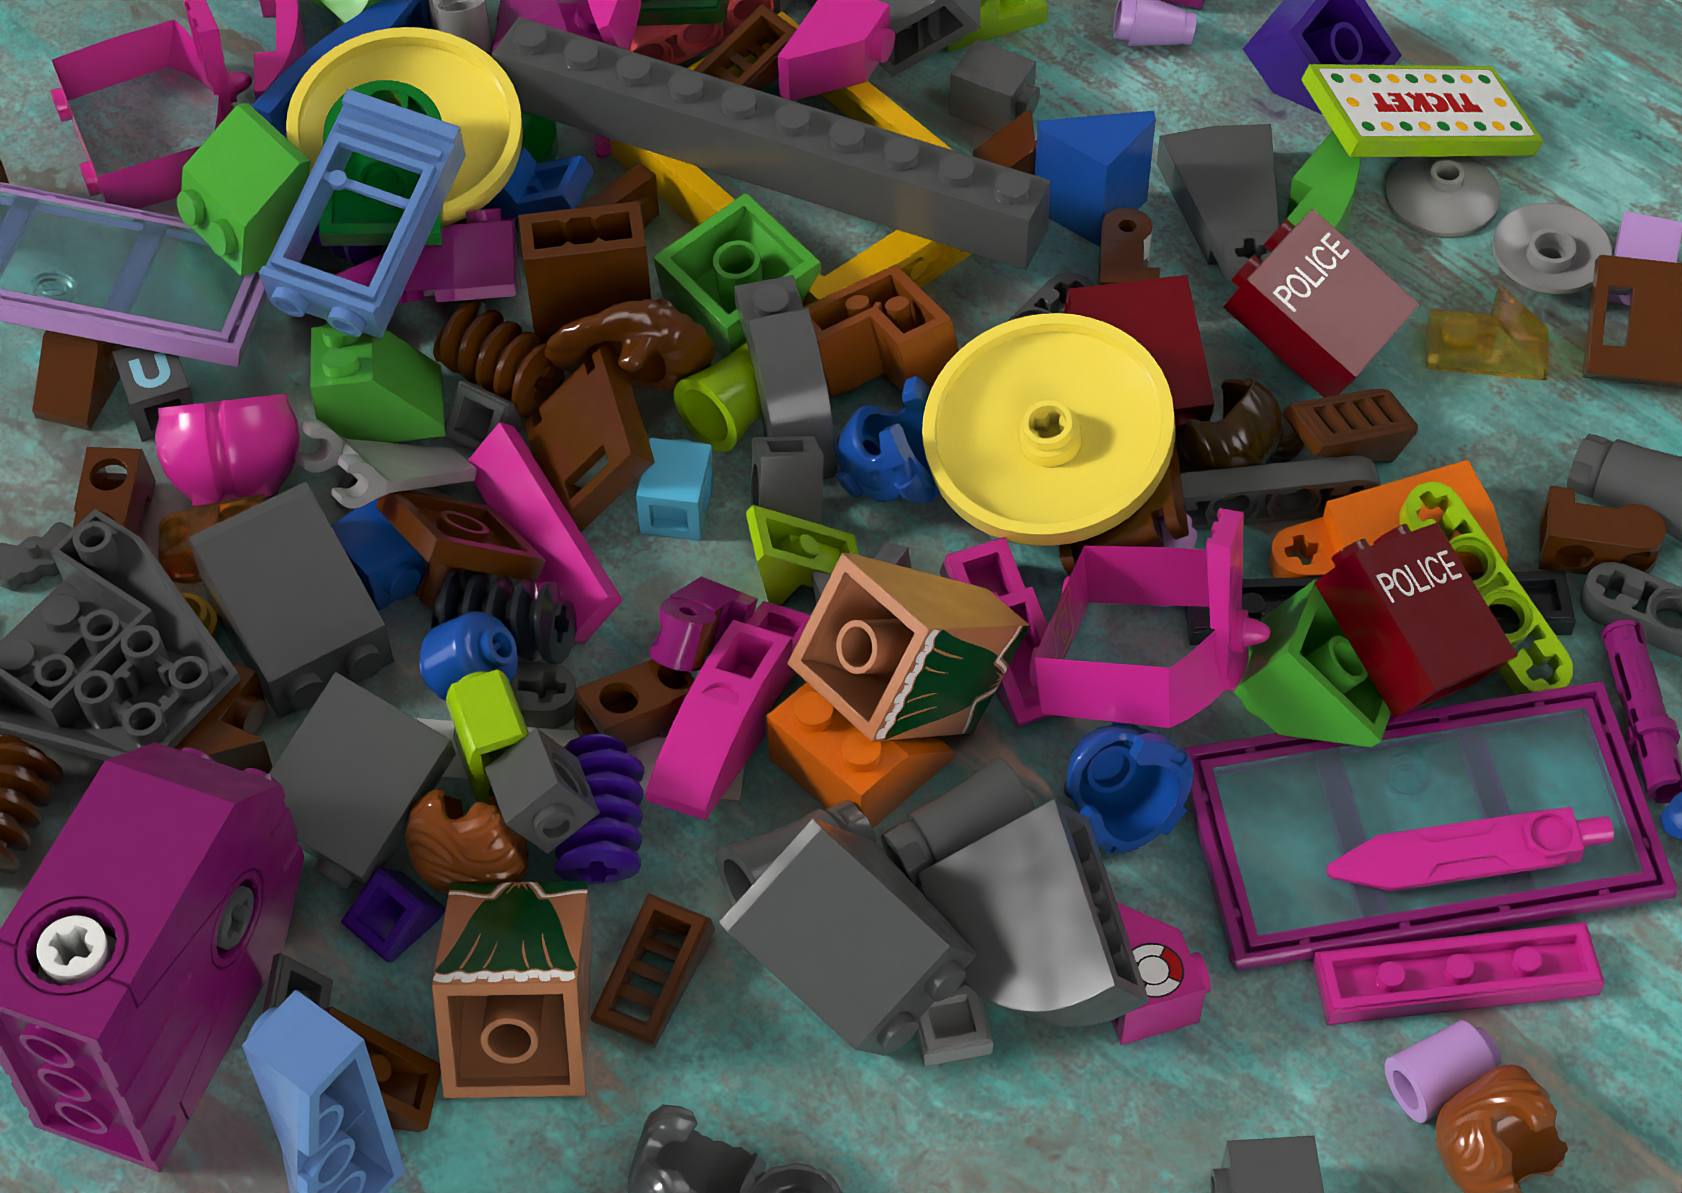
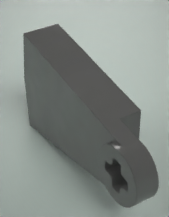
M1271 124L1210 126L1160 135L1157 166L1208 265L1219 264L1223 275L1230 281L1254 254L1264 261L1271 253L1263 245L1279 228Z

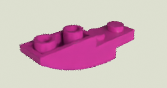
M763 601L747 623L736 620L731 622L702 666L669 730L645 790L646 801L703 820L708 818L764 739L765 715L796 673L787 663L811 615Z

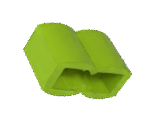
M498 669L490 672H474L464 676L458 682L451 684L446 696V705L455 727L453 733L454 742L476 802H484L490 805L488 800L491 796H494V792L485 768L529 734L509 679Z

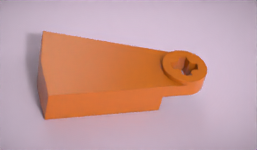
M1467 459L1327 501L1323 517L1286 527L1277 533L1272 542L1268 565L1274 578L1323 577L1335 567L1331 559L1332 556L1344 547L1360 539H1366L1368 544L1372 546L1374 541L1380 536L1400 526L1399 512L1404 501L1416 486L1426 482H1440L1451 487L1461 498L1506 564L1509 556L1494 505ZM1423 504L1418 517L1423 522L1427 519H1434L1438 523L1444 512L1439 507L1428 509ZM1454 531L1447 540L1450 541L1461 534L1458 531ZM1301 550L1305 558H1312L1311 564L1302 565L1298 557H1291L1292 551ZM1461 551L1456 553L1468 573H1483L1482 563L1474 554Z

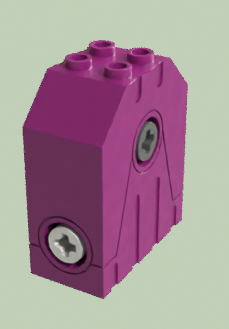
M156 742L104 761L0 929V1064L5 1074L10 1076L12 1080L11 1085L22 1105L29 1111V1118L34 1127L161 1172L188 1123L186 1118L190 1119L270 975L273 956L282 953L285 947L304 862V854L301 845L296 840L297 831L290 809L286 807L284 802L286 796L282 784L271 775L254 768H247L241 771L217 763L206 753L194 748H183L180 751Z

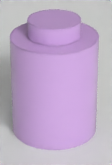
M1460 1020L1387 1058L1384 1069L1389 1087L1401 1108L1414 1121L1424 1123L1439 1115L1444 1104L1457 1093L1480 1079L1487 1072L1497 1068L1501 1064V1056L1495 1041L1486 1030L1481 1027L1474 1028L1468 1022Z

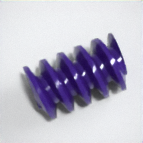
M599 733L575 738L569 741L564 748L578 758L600 813L555 848V855L558 861L556 862L554 872L566 881H589V885L629 879L639 873L641 867V858L636 851L640 849L642 843V835L637 828L640 827L643 820V813L638 805L641 803L644 790L639 783L644 775V766L641 760L631 754H627L628 750L625 744L615 737Z

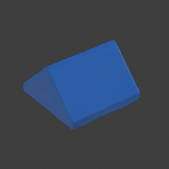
M1154 110L1038 121L1035 176L1051 180L1050 220L1100 247L1101 224L1103 218L1110 211L1118 208L1139 209L1147 201L1156 122Z

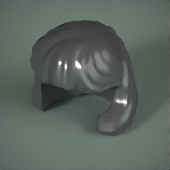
M663 1104L651 1112L644 1123L628 1176V1193H747L755 1181L766 1171V1162L756 1152L751 1155L742 1147H732L723 1141H713L710 1137L701 1135L698 1131L694 1130L698 1123L692 1111L681 1106Z

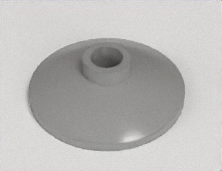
M1406 157L1397 163L1389 173L1385 197L1392 213L1409 228L1429 236L1457 238L1474 234L1492 222L1500 206L1501 191L1494 175L1484 165L1471 157Z
M1534 203L1511 211L1497 225L1492 242L1493 254L1498 265L1511 279L1529 289L1549 294H1570L1591 287L1593 284L1595 260L1600 254L1612 256L1610 239L1606 231L1596 220L1578 209L1556 203Z

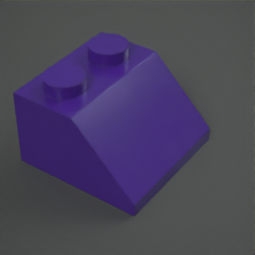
M1283 0L1243 48L1245 54L1274 94L1319 114H1322L1301 81L1309 64L1395 65L1402 56L1365 0Z

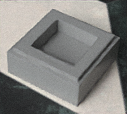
M966 983L961 984L953 994L944 1000L935 1001L917 1020L919 1027L916 1036L924 1067L993 1053V1039L982 997Z

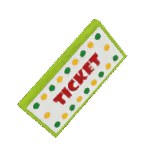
M1309 64L1301 79L1349 157L1535 156L1544 141L1493 66Z

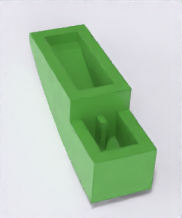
M1333 130L1292 178L1286 218L1297 226L1313 208L1344 236L1354 203L1361 157H1349Z

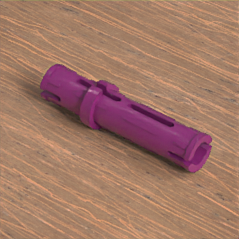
M1632 619L1615 621L1602 630L1601 639L1609 657L1611 671L1627 720L1628 728L1624 734L1629 752L1635 755L1639 762L1647 799L1650 801L1654 799L1655 803H1670L1677 794L1682 792V764L1677 748L1681 737L1676 722L1666 714L1658 680L1647 650L1642 624L1639 622L1635 624Z

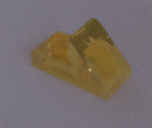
M1498 285L1491 314L1439 309L1430 310L1427 323L1426 369L1546 381L1549 373L1548 327L1507 288Z

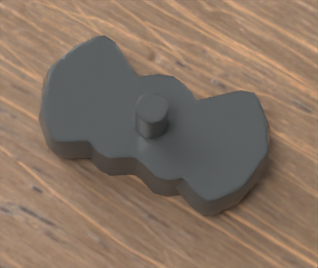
M57 522L43 537H28L19 545L1 542L0 586L9 590H16L23 583L33 584L42 577L59 575L60 572L50 551L73 528L62 522Z

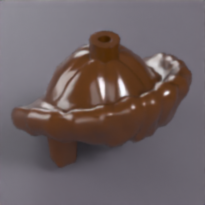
M659 298L657 300L644 299L642 301L621 302L597 314L589 315L564 325L548 339L545 356L556 367H563L565 371L575 372L585 361H593V353L600 346L606 345L615 349L620 354L618 364L627 371L631 384L641 389L649 387L653 390L671 392L674 391L679 381L711 366L716 351L712 337L706 333L705 328L701 324L695 323L687 314L680 313L671 302Z

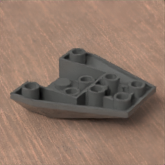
M94 509L50 551L63 582L0 641V734L10 735L22 740L102 761L154 742L175 748L240 682L241 678L238 671L142 538L97 509Z

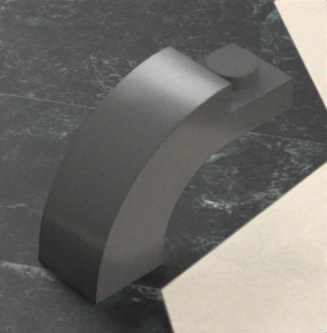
M794 275L734 286L735 304L750 352L758 387L764 437L814 436L824 455L823 480L835 477L834 475L837 473L835 437L822 360L809 309L803 308Z

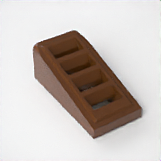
M761 4L694 71L761 91L779 78L778 55L797 29ZM769 43L772 46L767 51L761 47ZM752 54L758 60L752 64L745 57ZM736 66L744 73L737 78L728 69Z
M1387 389L1363 390L1290 403L1283 411L1284 418L1314 456H1364L1373 461L1393 462L1418 431V425L1393 393Z
M648 893L590 1017L591 1021L655 1048L715 932L711 918ZM658 929L684 938L685 941L681 949L654 939ZM646 951L674 962L671 972H666L642 962L641 960ZM635 974L664 986L660 996L657 997L628 985L633 975ZM621 997L653 1010L648 1022L616 1010L615 1008Z

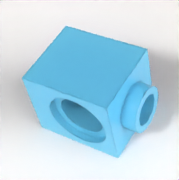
M650 438L649 444L655 463L641 475L636 493L640 534L701 541L714 486L711 444L694 443L685 439L667 440Z

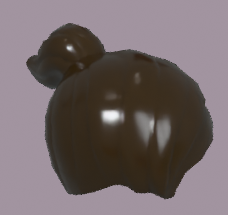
M1250 378L1245 380H1224L1221 385L1223 390L1222 420L1214 423L1211 421L1188 419L1186 420L1185 432L1176 442L1177 447L1185 455L1186 460L1194 467L1200 469V471L1264 465L1268 459L1278 463H1285L1295 458L1305 445L1284 418L1285 415L1281 413L1278 401L1272 393L1257 380Z

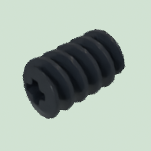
M453 571L445 578L441 592L435 602L431 629L469 612H487L499 619L509 630L516 643L517 655L525 661L534 662L543 659L549 664H561L568 657L574 644L577 631L574 605L570 601H562L560 587L556 582H545L538 594L537 586L532 579H522L514 591L513 582L506 576L497 577L491 586L485 574H474L467 584L466 576L462 572Z

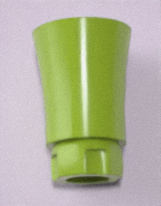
M747 342L708 368L679 381L674 389L676 409L683 423L698 440L704 444H711L712 449L715 451L727 452L732 450L748 429L762 416L756 377Z

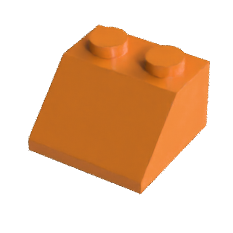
M807 682L766 716L769 759L827 809L845 800L854 802L857 808L866 815L872 828L878 825L954 759V750L937 736L871 742Z

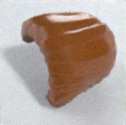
M441 787L420 796L411 805L406 827V845L409 857L421 879L435 891L449 894L450 884L509 883L521 882L524 879L529 866L528 841L505 824L495 795L489 798L488 802L490 805L484 802H476L470 807L466 815L463 813L462 801L448 796Z
M1513 1064L1499 1066L1461 1090L1444 1104L1436 1121L1435 1143L1442 1158L1443 1166L1463 1193H1522L1519 1187L1521 1181L1532 1175L1553 1176L1556 1168L1563 1166L1564 1159L1568 1153L1567 1143L1558 1137L1555 1127L1557 1110L1550 1101V1095L1532 1078L1526 1069Z

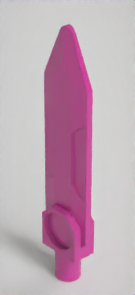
M1572 807L1387 833L1371 838L1329 863L1326 868V874L1334 880L1391 892L1544 869L1581 862L1585 851L1584 847L1612 843L1614 841V830L1609 816L1576 820Z

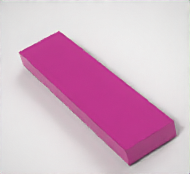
M499 422L468 459V462L477 468L473 482L486 504L498 512L546 559L538 581L534 583L539 591L545 582L551 581L558 584L562 601H570L574 605L576 612L577 631L574 642L585 644L623 599L515 426Z
M1586 922L1315 952L1312 963L1327 1025L1600 995L1605 984Z

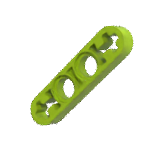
M1426 482L1416 486L1409 493L1399 512L1400 525L1407 524L1410 530L1414 531L1436 523L1434 519H1427L1423 522L1418 517V513L1423 504L1428 509L1439 507L1444 514L1438 524L1447 539L1454 531H1458L1461 534L1449 541L1455 553L1460 551L1474 554L1482 563L1483 576L1473 582L1488 607L1495 604H1505L1517 613L1520 619L1519 630L1511 634H1505L1512 647L1516 648L1528 635L1534 640L1526 651L1522 648L1517 653L1518 656L1498 669L1511 690L1516 695L1567 687L1573 677V663L1568 652L1458 494L1451 487L1440 482ZM1533 663L1538 667L1548 664L1554 673L1547 681L1543 678L1532 681L1527 671Z

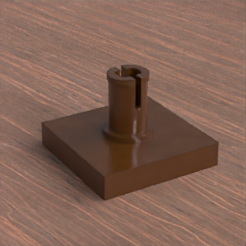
M413 490L389 493L380 497L376 508L429 562L415 595L420 597L419 600L422 603L433 608L441 592L444 580L450 572L460 571L465 575L466 570H472L520 580L532 579L537 583L546 561L491 506Z

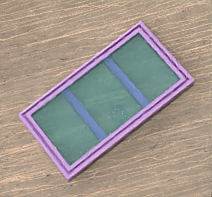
M0 182V321L239 367L267 298L259 272L240 276L180 217Z

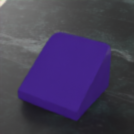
M378 866L341 920V923L382 959L392 963L439 921L446 908L405 873Z

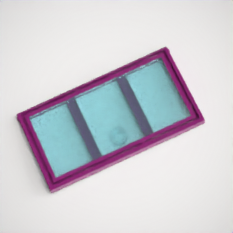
M1603 681L1412 711L1394 719L1393 715H1390L1382 741L1372 748L1283 736L1277 733L1181 748L1187 751L1193 764L1194 779L1188 800L1227 942L1229 961L1232 963L1235 971L1312 959L1315 952L1420 941L1672 899L1677 895L1676 882ZM1572 807L1576 820L1609 816L1614 830V841L1612 843L1584 847L1585 851L1581 862L1544 869L1391 892L1334 880L1326 874V868L1329 863L1371 838L1387 833Z

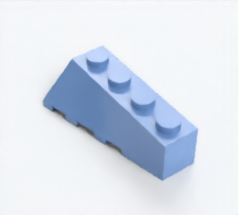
M297 990L279 1007H272L265 1011L253 1024L248 1039L242 1044V1047L282 1148L289 1192L387 1193L405 1173V1169L364 1039Z

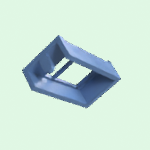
M347 89L342 99L343 106L278 242L266 266H262L259 275L268 299L282 312L296 317H302L305 313L327 320L330 326L346 335L358 337L365 333L382 339L466 154L459 126ZM352 152L420 174L421 176L410 200L348 179L343 171ZM347 189L405 209L369 287L300 263L334 190Z

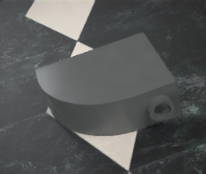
M1053 799L918 873L925 898L978 954L964 969L966 972L964 982L980 996L1029 1019L1058 1027H1084L1104 1023L1150 1002L1089 818L1063 803Z

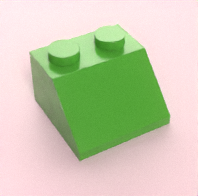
M249 103L238 104L183 166L181 192L177 196V207L180 217L240 276L259 272L262 266H266L309 177L310 160Z
M747 193L741 195L653 257L662 299L671 302L676 310L682 314H687L695 323L701 324L705 328L706 333L712 337L715 351L722 358L746 342L735 304L734 286L794 275L801 301H803L822 269L821 262Z
M329 323L321 327L311 328L310 389L316 420L324 422L340 437L353 440L394 443L446 436L443 379L440 364L388 330H385L382 339L365 333L358 337L346 335L334 329Z
M1315 579L1262 617L1260 622L1265 623L1270 628V637L1263 643L1249 647V660L1241 682L1232 691L1241 699L1243 705L1251 714L1260 717L1278 735L1372 748L1382 741L1391 712L1317 589L1315 582L1318 580Z

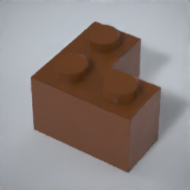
M896 264L803 307L804 309H809L822 360L828 395L831 398L844 392L855 390L863 383L882 374H885L902 393L905 381L914 376L919 377L932 388L945 365L959 351L952 319Z

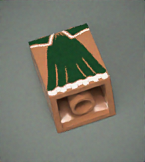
M842 553L787 664L871 742L974 733L1030 625L987 588L853 553Z
M589 881L450 884L432 980L444 1098L585 1096L593 938Z

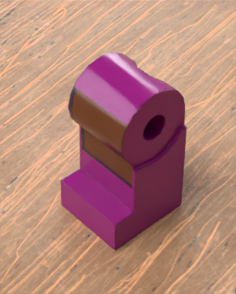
M702 576L671 594L660 605L659 621L661 629L652 645H650V657L657 663L675 670H701L706 658L709 657L733 620L743 623L748 622L755 612L758 598Z

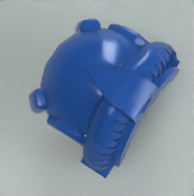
M914 376L905 381L902 393L904 409L899 412H889L874 405H865L853 413L835 443V453L841 470L835 473L834 476L842 488L851 496L860 498L865 494L867 497L878 502L905 499L912 504L922 505L933 502L941 495L931 475L923 446V415L931 388L919 377Z
M1112 722V725L1099 727L1084 735L1072 749L1067 767V780L1064 783V794L1073 800L1080 814L1089 818L1098 848H1104L1105 852L1111 855L1125 854L1139 849V847L1152 841L1161 833L1168 835L1188 811L1185 802L1193 785V764L1187 751L1178 749L1165 735L1151 733L1145 728L1141 729L1137 724Z

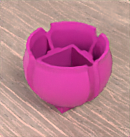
M287 393L158 408L159 419L155 433L158 459L166 476L180 492L192 500L193 506L269 497L278 494V490L291 474L296 462L295 455L298 453L300 435L298 420L288 402Z

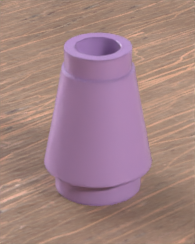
M1118 0L1113 23V39L1124 40L1126 47L1180 44L1190 46L1195 33L1197 15L1195 12L1186 11L1160 0Z

